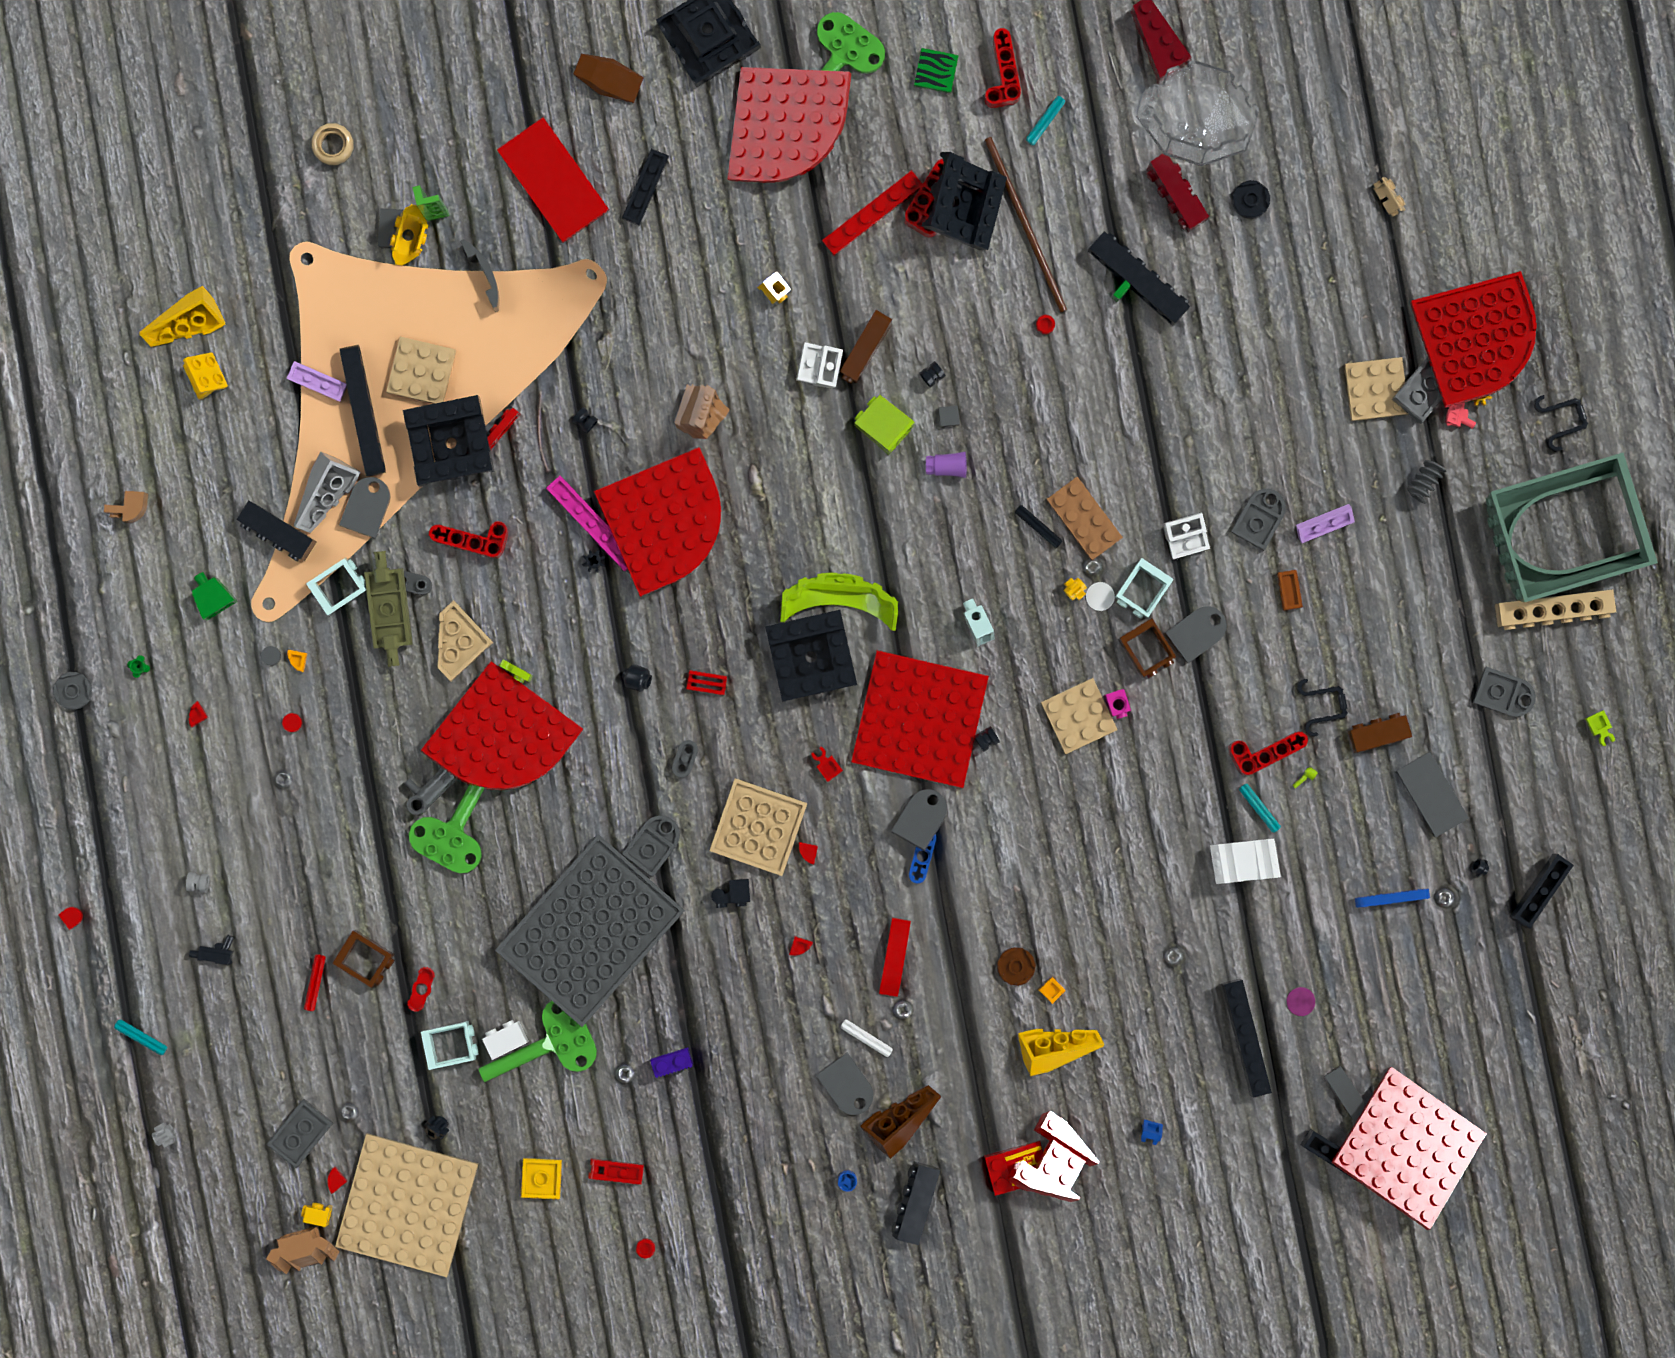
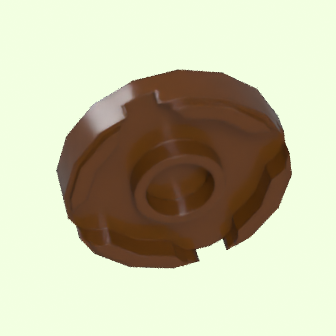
M1009 948L998 959L997 970L999 976L1010 985L1019 986L1026 984L1035 973L1036 964L1034 957L1023 948Z

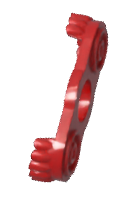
M423 967L418 971L417 981L412 986V995L410 1000L407 1001L411 1011L418 1012L422 1010L427 997L431 993V985L435 973L429 967ZM420 983L427 986V992L423 995L419 994L416 990L417 985Z

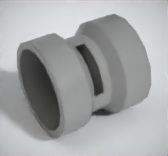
M189 872L186 879V891L193 892L194 890H199L200 893H207L210 881L209 874L197 875L194 872Z

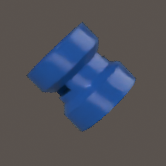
M850 1170L841 1172L838 1176V1186L840 1189L846 1192L855 1189L857 1185L855 1173Z

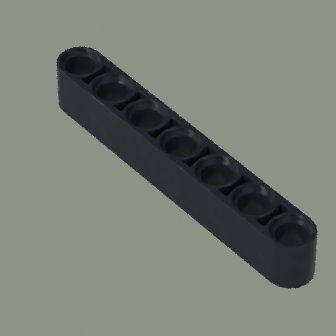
M359 344L340 348L341 361L366 476L386 473Z

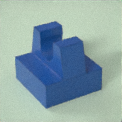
M1144 1119L1141 1142H1145L1146 1138L1152 1139L1153 1145H1157L1158 1141H1161L1163 1124Z

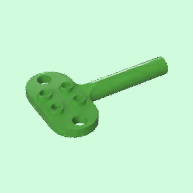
M839 12L827 14L820 20L817 26V37L822 46L831 53L830 59L822 68L823 71H840L843 66H850L857 72L870 74L876 72L882 66L885 60V49L882 42L847 15ZM831 22L834 27L832 30L827 31L823 28V24ZM872 55L879 58V62L875 65L871 64L868 60Z
M469 784L452 818L448 822H443L433 817H423L417 820L411 826L409 832V841L413 849L451 871L468 873L474 870L481 861V847L474 838L464 832V826L485 788ZM418 826H422L425 829V834L422 837H418L415 834V829ZM469 853H473L476 856V861L473 864L466 862V856Z
M551 1001L546 1005L542 1014L543 1025L547 1032L543 1039L480 1067L479 1072L483 1081L487 1082L549 1052H555L565 1068L570 1071L579 1072L586 1070L594 1063L597 1055L596 1044L587 1024L581 1027L564 1011L559 1014L554 1013L552 1010L554 1002ZM578 1056L586 1057L587 1063L585 1066L577 1064L576 1059Z

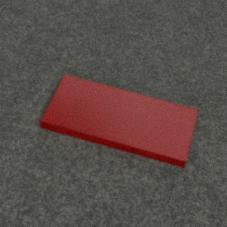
M544 117L497 149L500 156L562 243L610 211Z

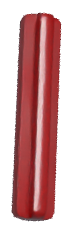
M317 954L314 957L304 1010H315L326 959L324 955Z

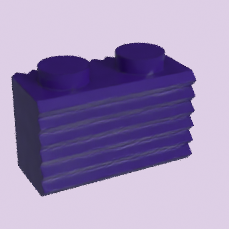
M688 1047L650 1060L656 1078L666 1074L669 1075L670 1073L673 1074L677 1070L691 1068L693 1065Z

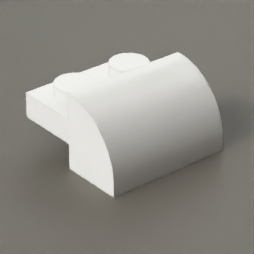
M804 342L796 380L810 383L814 386L835 388L843 350Z
M1202 513L1164 523L1165 537L1168 540L1173 559L1210 549Z

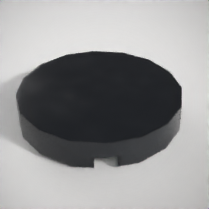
M1248 180L1242 182L1232 195L1234 210L1246 219H1255L1262 216L1270 205L1268 189L1258 181Z

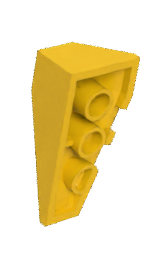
M201 286L181 298L142 329L139 334L150 347L171 343L174 339L185 337L188 339L192 338V335L203 333V335L210 334L224 326L225 321L214 298Z
M1033 1029L1018 1033L1023 1062L1030 1076L1050 1072L1104 1047V1042L1097 1030L1061 1032V1029H1055L1054 1032H1043V1029Z

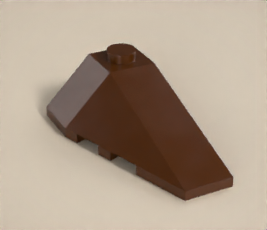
M928 1085L909 1095L907 1100L899 1104L895 1102L891 1104V1108L883 1112L878 1111L874 1113L860 1127L878 1149L891 1159L907 1144L940 1100L941 1095Z

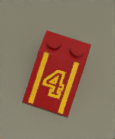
M1040 1140L984 1155L995 1196L1020 1189L1009 1182L1007 1178L1017 1162L1025 1161L1035 1168L1043 1153Z

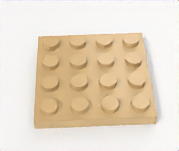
M735 778L710 851L783 876L808 803Z

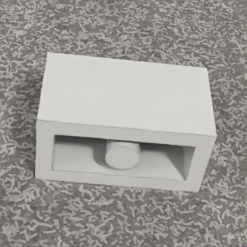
M511 1020L503 1024V1029L497 1031L495 1028L485 1033L486 1037L482 1040L492 1060L529 1042L519 1021L514 1023Z

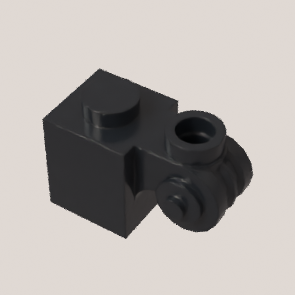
M749 879L729 880L730 890L728 893L725 894L722 889L718 888L711 894L716 908L728 907V903H735V907L747 906V902H751Z

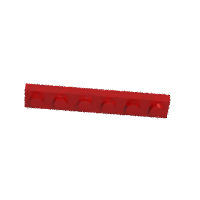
M911 170L825 237L822 242L832 255L835 256L917 192L923 185L922 182Z

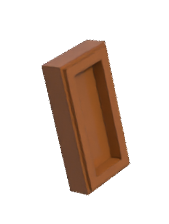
M1297 570L1278 572L1277 578L1283 611L1302 608Z

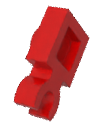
M820 747L822 751L820 757H816L814 753H811L814 760L820 762L816 767L826 781L829 782L843 770L831 755L827 758L825 749Z

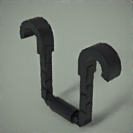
M1541 395L1534 401V408L1539 413L1550 412L1574 403L1576 404L1575 408L1578 417L1582 421L1580 426L1549 437L1547 441L1548 448L1551 451L1558 452L1563 448L1561 446L1555 447L1553 440L1586 429L1588 425L1587 416L1583 404L1581 405L1580 403L1581 400L1577 398L1542 408L1539 403L1544 399L1545 395Z
M1303 679L1297 684V691L1302 696L1339 692L1337 696L1340 710H1342L1341 714L1315 718L1306 722L1304 726L1305 733L1315 737L1318 736V733H1313L1309 729L1312 723L1345 718L1348 714L1346 711L1348 709L1346 697L1343 694L1344 689L1340 686L1304 692L1302 685L1307 683L1308 679Z

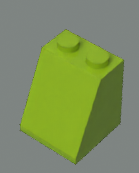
M879 395L877 398L874 396L867 403L869 407L866 411L863 412L861 410L856 415L854 426L889 456L914 428L915 422L883 396Z

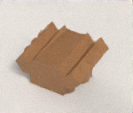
M687 384L675 419V425L679 430L688 433L692 438L707 439L726 417L730 409L723 404L716 390L709 385L705 387L702 384L701 386L693 384L689 386Z
M318 1226L285 1234L276 1239L279 1248L272 1249L266 1260L278 1271L287 1275L291 1267L300 1271L301 1268L319 1263L322 1265L326 1257L335 1261L340 1251L329 1241L320 1237Z

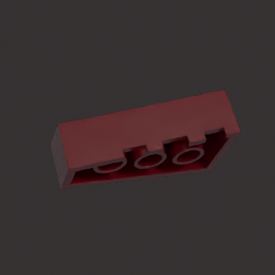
M1140 0L1134 4L1131 14L1159 84L1187 65L1192 57L1152 0Z
M1169 149L1150 161L1146 169V175L1152 183L1155 182L1157 185V192L1160 197H1165L1169 203L1167 207L1172 214L1175 213L1179 218L1178 223L1183 230L1186 229L1189 233L1206 222L1209 215L1196 194L1192 196V187L1188 180L1182 179L1181 168L1178 163L1172 162L1170 157L1173 154Z

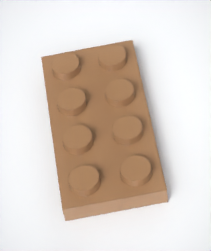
M1078 477L1046 499L1091 561L1123 538Z

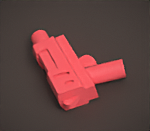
M1465 403L1450 406L1447 410L1445 419L1447 426L1453 425L1459 428L1462 423L1473 429L1476 422L1468 418V410L1464 409Z

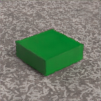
M1125 280L1113 294L1112 299L1118 302L1129 290L1131 284Z

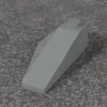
M320 452L312 467L294 527L311 533L323 521L326 513L333 506L336 507L339 504L338 500L345 493L348 494L352 490L361 472L333 456Z

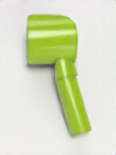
M1307 768L1303 776L1293 784V787L1296 789L1307 778L1314 780L1318 772L1313 768Z

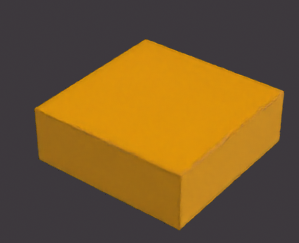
M1053 977L1039 989L1052 1004L1066 991Z

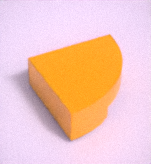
M288 650L287 655L291 665L296 670L304 672L307 653Z

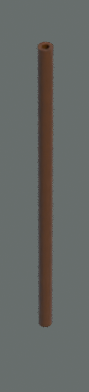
M992 137L986 138V145L999 174L1007 177L1005 184L1007 193L1059 311L1063 313L1067 311L1059 289Z

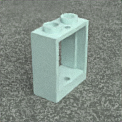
M346 557L306 583L327 615L366 591L365 578L362 575L358 576L355 571L357 569L356 565L351 559L347 560ZM344 565L359 589L332 606L317 582Z
M1141 558L1115 598L1118 600L1117 603L1123 608L1128 606L1134 610L1133 614L1138 618L1142 619L1144 617L1147 619L1174 579ZM1139 569L1163 584L1146 611L1122 596Z
M469 1021L421 1032L428 1070L473 1061L476 1059V1055H478L477 1044H473L472 1040L474 1028L473 1025H469ZM464 1028L469 1055L438 1062L432 1034Z

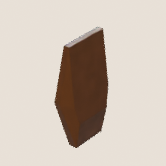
M582 53L573 73L574 76L599 95L634 103L644 77L615 59Z

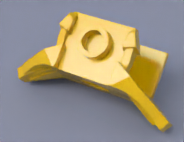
M413 204L406 207L403 213L397 216L395 221L396 233L395 235L392 234L390 240L393 260H395V264L400 266L421 254V244H425L427 234L424 233L425 229H428L427 221L417 205ZM407 229L411 230L414 234L413 239L410 241H406L403 238V232Z

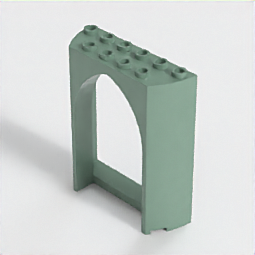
M1624 453L1490 492L1486 498L1489 515L1487 522L1490 529H1493L1495 535L1493 536V541L1500 551L1499 561L1506 570V573H1504L1507 584L1510 583L1511 590L1517 601H1532L1658 563ZM1615 476L1618 477L1640 549L1560 571L1546 570L1533 566L1520 558L1512 549L1511 539L1514 527L1520 516L1533 503L1551 495Z

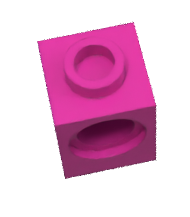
M1124 689L1104 695L1111 717L1116 716L1117 719L1128 716L1127 712L1131 711ZM1116 699L1123 702L1121 710H1116L1113 707V702Z

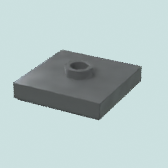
M380 208L378 247L392 248L390 240L392 234L395 235L396 233L395 221L397 216L403 213V209ZM407 229L403 232V238L406 241L413 239L414 234L411 230Z

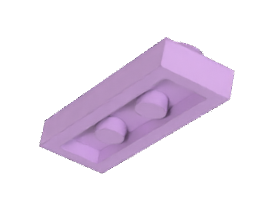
M295 361L287 376L288 380L341 402L347 388L346 383Z
M1347 504L1297 524L1296 529L1300 542H1307L1354 523L1352 508Z

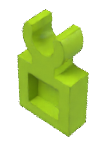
M504 659L499 665L515 674L513 678L522 683L525 680L530 682L533 676Z
M1604 710L1585 718L1592 735L1599 734V744L1601 746H1606L1604 742L1605 737H1608L1611 742L1615 741L1614 735L1608 732V729L1612 728Z

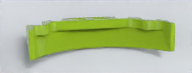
M820 573L814 578L807 579L804 577L799 579L797 584L789 589L786 588L782 593L780 622H785L795 613L810 607L842 605L868 612L883 621L892 631H896L898 601L894 596L891 597L883 591L881 585L875 582L871 584L863 581V577L846 573Z

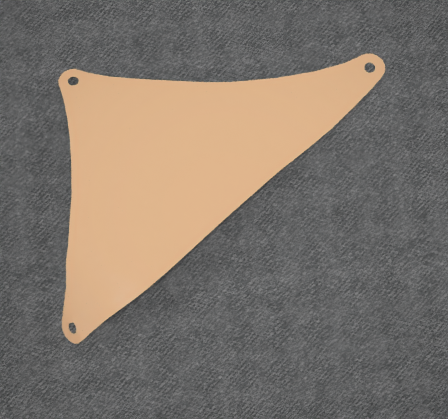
M302 242L294 246L290 252V263L295 277L299 300L301 364L346 383L340 348L359 344L386 468V473L368 477L382 480L387 485L391 496L381 527L421 488L416 482L413 467L414 461L403 410L433 404L386 392L400 336L456 350L444 402L479 395L485 425H487L561 354L586 320L607 284L606 274L597 263L589 259H582L551 269L492 271L499 291V311L495 312L485 292L491 289V286L483 271H452L381 263L338 253L311 242ZM310 253L313 256V263L304 265L301 262V255ZM587 269H591L596 273L597 278L595 280L587 277ZM301 385L299 444L291 493L284 517V522L294 527L312 467L320 452L333 456L359 470L361 473L356 483L363 478H367L347 388L341 402ZM450 438L447 441V447L450 449L454 448L457 444L454 438ZM370 484L369 491L376 493L380 488L379 484ZM352 490L348 494L345 493L338 500L339 504L336 507L333 506L326 513V517L311 533L296 528L317 541L305 561L299 559L297 562L288 556L290 552L285 549L281 552L275 548L266 574L251 600L253 613L258 619L272 622L283 616L311 593L306 583L345 557L348 560L371 538L339 526ZM335 571L319 580L317 584L320 585L321 583H323ZM270 597L274 599L275 606L273 609L266 610L263 607V600Z

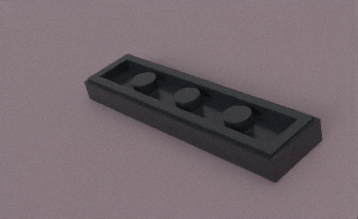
M651 148L622 216L623 220L637 226L641 225L669 155Z

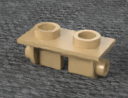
M1383 177L1381 178L1383 183L1378 181L1373 184L1374 190L1380 200L1385 197L1388 198L1382 204L1388 214L1394 217L1399 214V209L1400 211H1405L1404 205L1406 204L1400 195H1396L1394 191L1396 187L1393 181Z

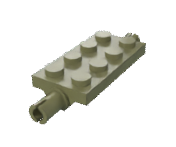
M386 551L373 552L376 569L372 572H364L374 649L384 648L386 650L387 667L399 666L397 648L413 644L403 568H387Z

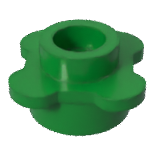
M142 655L127 663V667L133 672L132 675L135 678H139L142 673L150 671V666L144 661L145 657Z

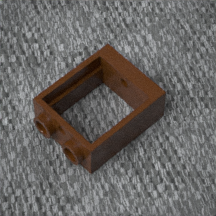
M1153 618L1118 639L1142 678L1145 676L1148 679L1158 673L1156 669L1161 666L1164 669L1174 663L1173 659L1176 658ZM1150 628L1168 657L1144 671L1127 642Z
M353 930L332 964L373 988L375 985L379 986L384 979L382 974L385 969L389 970L395 960L392 958L395 954L359 931ZM358 940L385 956L371 980L344 964Z

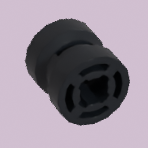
M935 361L930 364L928 370L923 369L919 372L930 388L935 385V380H941L946 376Z
M583 407L573 417L572 422L575 425L581 426L582 431L587 434L596 425L598 419L595 416H591L588 410Z
M991 726L986 728L983 734L978 733L974 736L983 752L989 749V745L1000 743Z

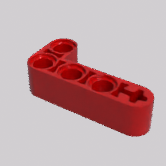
M999 28L993 36V47L1001 85L991 87L985 93L984 102L990 108L1014 105L1019 101L1021 95L1011 35L1007 29ZM999 36H1002V38L1005 39L1004 47H1001L1002 43L999 39ZM1008 54L1010 59L1003 61L1000 55ZM1010 72L1014 77L1006 79L1003 74ZM1015 91L1017 93V96L1015 98H1010L1007 95V92ZM995 94L998 96V100L991 101L988 96Z
M943 159L936 162L905 213L906 225L928 238L937 234V232L927 231L922 227V222H925L930 216L927 212L934 202V197L930 193L931 189L928 187V183L939 180L940 168L944 166ZM924 197L928 200V204L920 205L918 200ZM916 214L919 219L912 222L908 219V216Z
M500 521L491 524L487 538L443 525H434L429 530L430 538L436 543L490 558L502 556L509 534L508 527ZM497 526L504 527V532L500 536L494 533ZM440 530L443 534L448 535V538L439 536L437 539L434 533ZM456 534L462 536V540L458 544H454L452 541ZM475 539L480 540L479 548L472 549L471 542ZM493 544L499 546L496 554H491L489 551L490 546Z
M1295 732L1252 754L1246 743L1238 740L1229 745L1228 751L1239 773L1250 775L1304 748L1308 743V737L1303 732ZM1295 736L1302 738L1300 744L1290 746L1289 743L1296 740ZM1236 744L1241 745L1243 748L1240 755L1234 753L1233 748ZM1279 744H1283L1286 749L1282 755L1276 750ZM1262 752L1266 753L1269 757L1266 763H1262L1259 759ZM1245 761L1251 764L1249 772L1244 771L1242 768V764Z

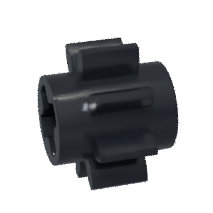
M589 550L588 556H582L586 559L582 566H589V573L592 569L599 573L598 568L600 566L605 567L602 564L605 556L599 557V550L596 551V554ZM597 557L598 564L591 566L590 558L594 559Z
M431 1116L424 1125L427 1127L425 1129L427 1136L434 1140L437 1138L442 1140L449 1132L447 1128L448 1122L442 1116H437L436 1118Z

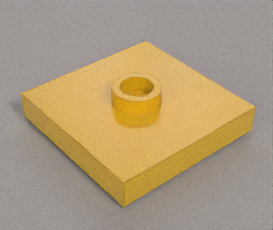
M523 1158L521 1198L560 1199L562 1160Z

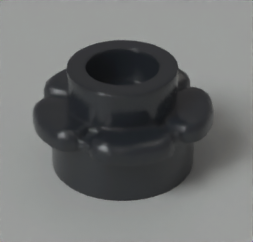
M1478 858L1472 866V872L1476 873L1477 877L1484 876L1489 871L1487 860Z

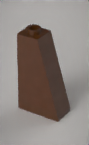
M875 310L840 370L841 378L850 384L858 382L892 326V319L878 310Z

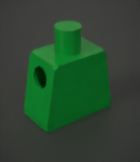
M204 572L194 577L199 587L192 590V595L203 620L208 621L238 602L218 578L213 577L208 580Z

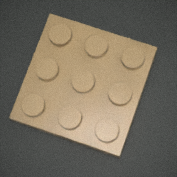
M400 336L386 392L433 404L444 402L456 350Z
M1402 357L1347 363L1344 365L1351 421L1408 415L1405 410L1392 400L1405 384Z
M1093 678L1041 702L1065 754L1118 730Z

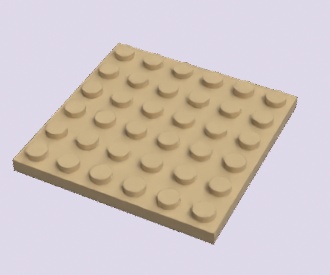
M367 1133L335 1247L448 1277L479 1163Z

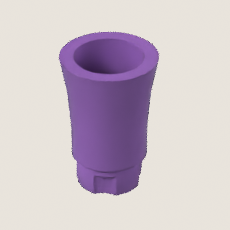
M966 451L926 456V474L966 478Z

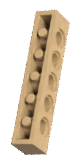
M1605 590L1539 598L1528 602L1495 604L1498 627L1510 630L1516 629L1515 625L1523 624V628L1534 627V623L1542 622V626L1554 624L1553 621L1561 620V623L1573 622L1572 618H1580V621L1592 620L1591 616L1599 615V619L1611 617L1610 614L1616 613L1614 591ZM1591 601H1595L1597 603L1596 611H1593L1590 608ZM1572 603L1578 605L1579 609L1577 613L1572 612ZM1554 605H1556L1560 610L1558 615H1554L1552 613V607ZM1534 608H1538L1540 610L1541 614L1539 618L1533 615ZM1515 610L1521 612L1522 617L1520 620L1515 619Z

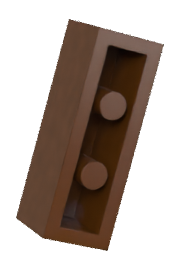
M1400 713L1389 715V719L1382 721L1381 718L1371 720V725L1364 726L1363 723L1353 725V730L1348 731L1354 753L1412 737L1407 716H1401Z

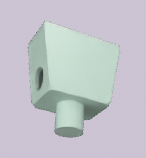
M974 599L964 602L963 605L966 609L964 613L965 621L977 647L994 640V630L982 605L977 607Z

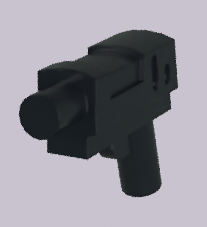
M228 934L224 943H216L214 945L215 948L200 946L199 951L190 950L189 957L196 958L197 961H209L228 966L233 963L231 958L234 951L229 950L235 937Z

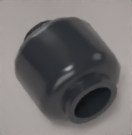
M633 664L624 670L622 679H624V685L627 688L642 692L644 689L649 688L652 675H650V671L647 668Z

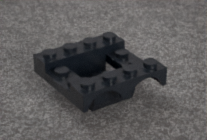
M687 0L656 19L658 27L696 87L710 80L714 74L742 57L746 58L761 48V44L750 31L743 15L732 0ZM706 24L713 27V31L709 34L702 31L703 26ZM730 38H733L729 42L725 43L721 47L717 48L716 50L712 51L711 53L707 54L702 58V55L706 54L707 52L724 43L725 41L729 40Z
M941 152L940 156L944 161L943 172L939 180L931 187L930 193L934 197V206L929 218L922 222V227L977 250H988L1007 177L995 171H987L965 161L963 157L952 152ZM958 181H961V182H963V183H965V184H967V185H970V186H972V187H974V188H977V190H974V189L969 188V187H967V186H965V185H962V184L958 183Z
M479 395L403 410L414 461L413 467L416 482L419 487L438 481L461 479L462 477L478 473L495 472ZM450 438H454L457 441L456 446L452 449L447 447V441Z
M841 610L765 626L782 702L857 685ZM808 652L816 653L817 659L815 662L811 663L806 660Z

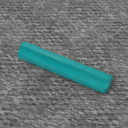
M1061 96L1055 98L1027 136L1026 141L1030 145H1035L1065 104V100Z
M1247 783L1242 785L1239 791L1271 832L1275 833L1281 826L1251 787Z
M118 1020L114 1026L116 1030L155 1053L164 1055L168 1047L125 1021Z

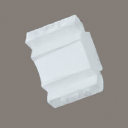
M1274 839L1210 845L1216 884L1281 877Z

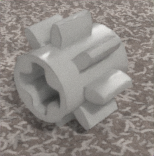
M161 1123L154 1127L156 1132L152 1133V1138L157 1146L163 1145L165 1148L174 1143L173 1138L176 1137V1133L170 1124L165 1126L164 1123Z

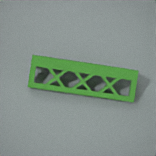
M420 185L412 187L416 205L427 221L449 216V212L439 195L427 197Z

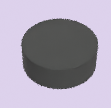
M268 646L262 650L261 659L267 665H276L281 660V652L276 647Z

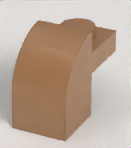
M125 491L124 506L104 504V512L110 514L109 517L121 518V515H123L122 521L125 523L136 522L146 512L148 494L145 492Z

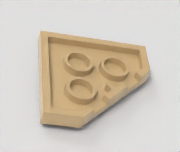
M454 600L440 612L438 669L451 682L494 643Z

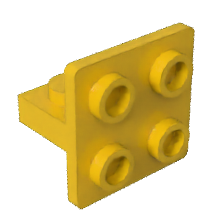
M213 353L183 359V367L198 400L204 399L215 390L228 387Z

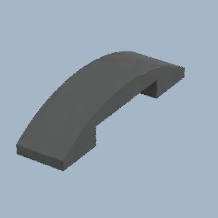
M463 239L460 242L469 261L478 260L491 286V289L485 292L494 311L498 312L499 291L491 267L484 256L472 244Z

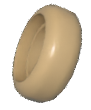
M328 123L320 126L312 138L314 155L327 165L344 163L351 156L354 149L351 133L344 126L337 123ZM330 134H337L343 139V148L335 155H329L322 149L323 139Z

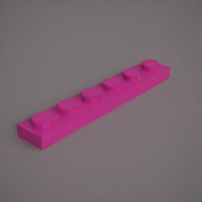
M561 476L556 478L546 488L547 491L615 563L626 572L628 569L609 526Z

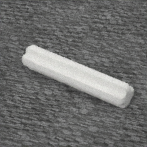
M846 1019L843 1021L841 1029L885 1057L890 1056L893 1050L890 1046Z

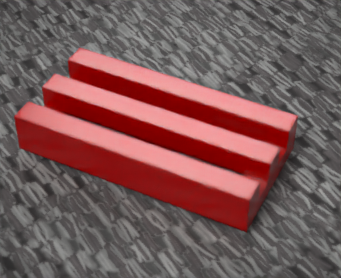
M689 670L686 689L725 695L727 676ZM693 675L721 679L723 683L693 679ZM693 682L711 686L722 687L721 691L701 687L691 686V684Z

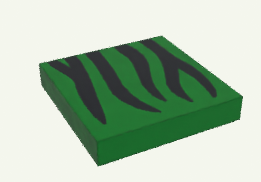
M921 48L914 86L951 94L959 55Z

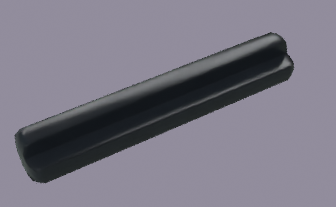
M1020 505L1015 510V513L1054 548L1059 547L1062 539L1023 505Z

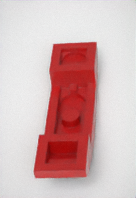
M892 918L879 994L898 997L911 921Z

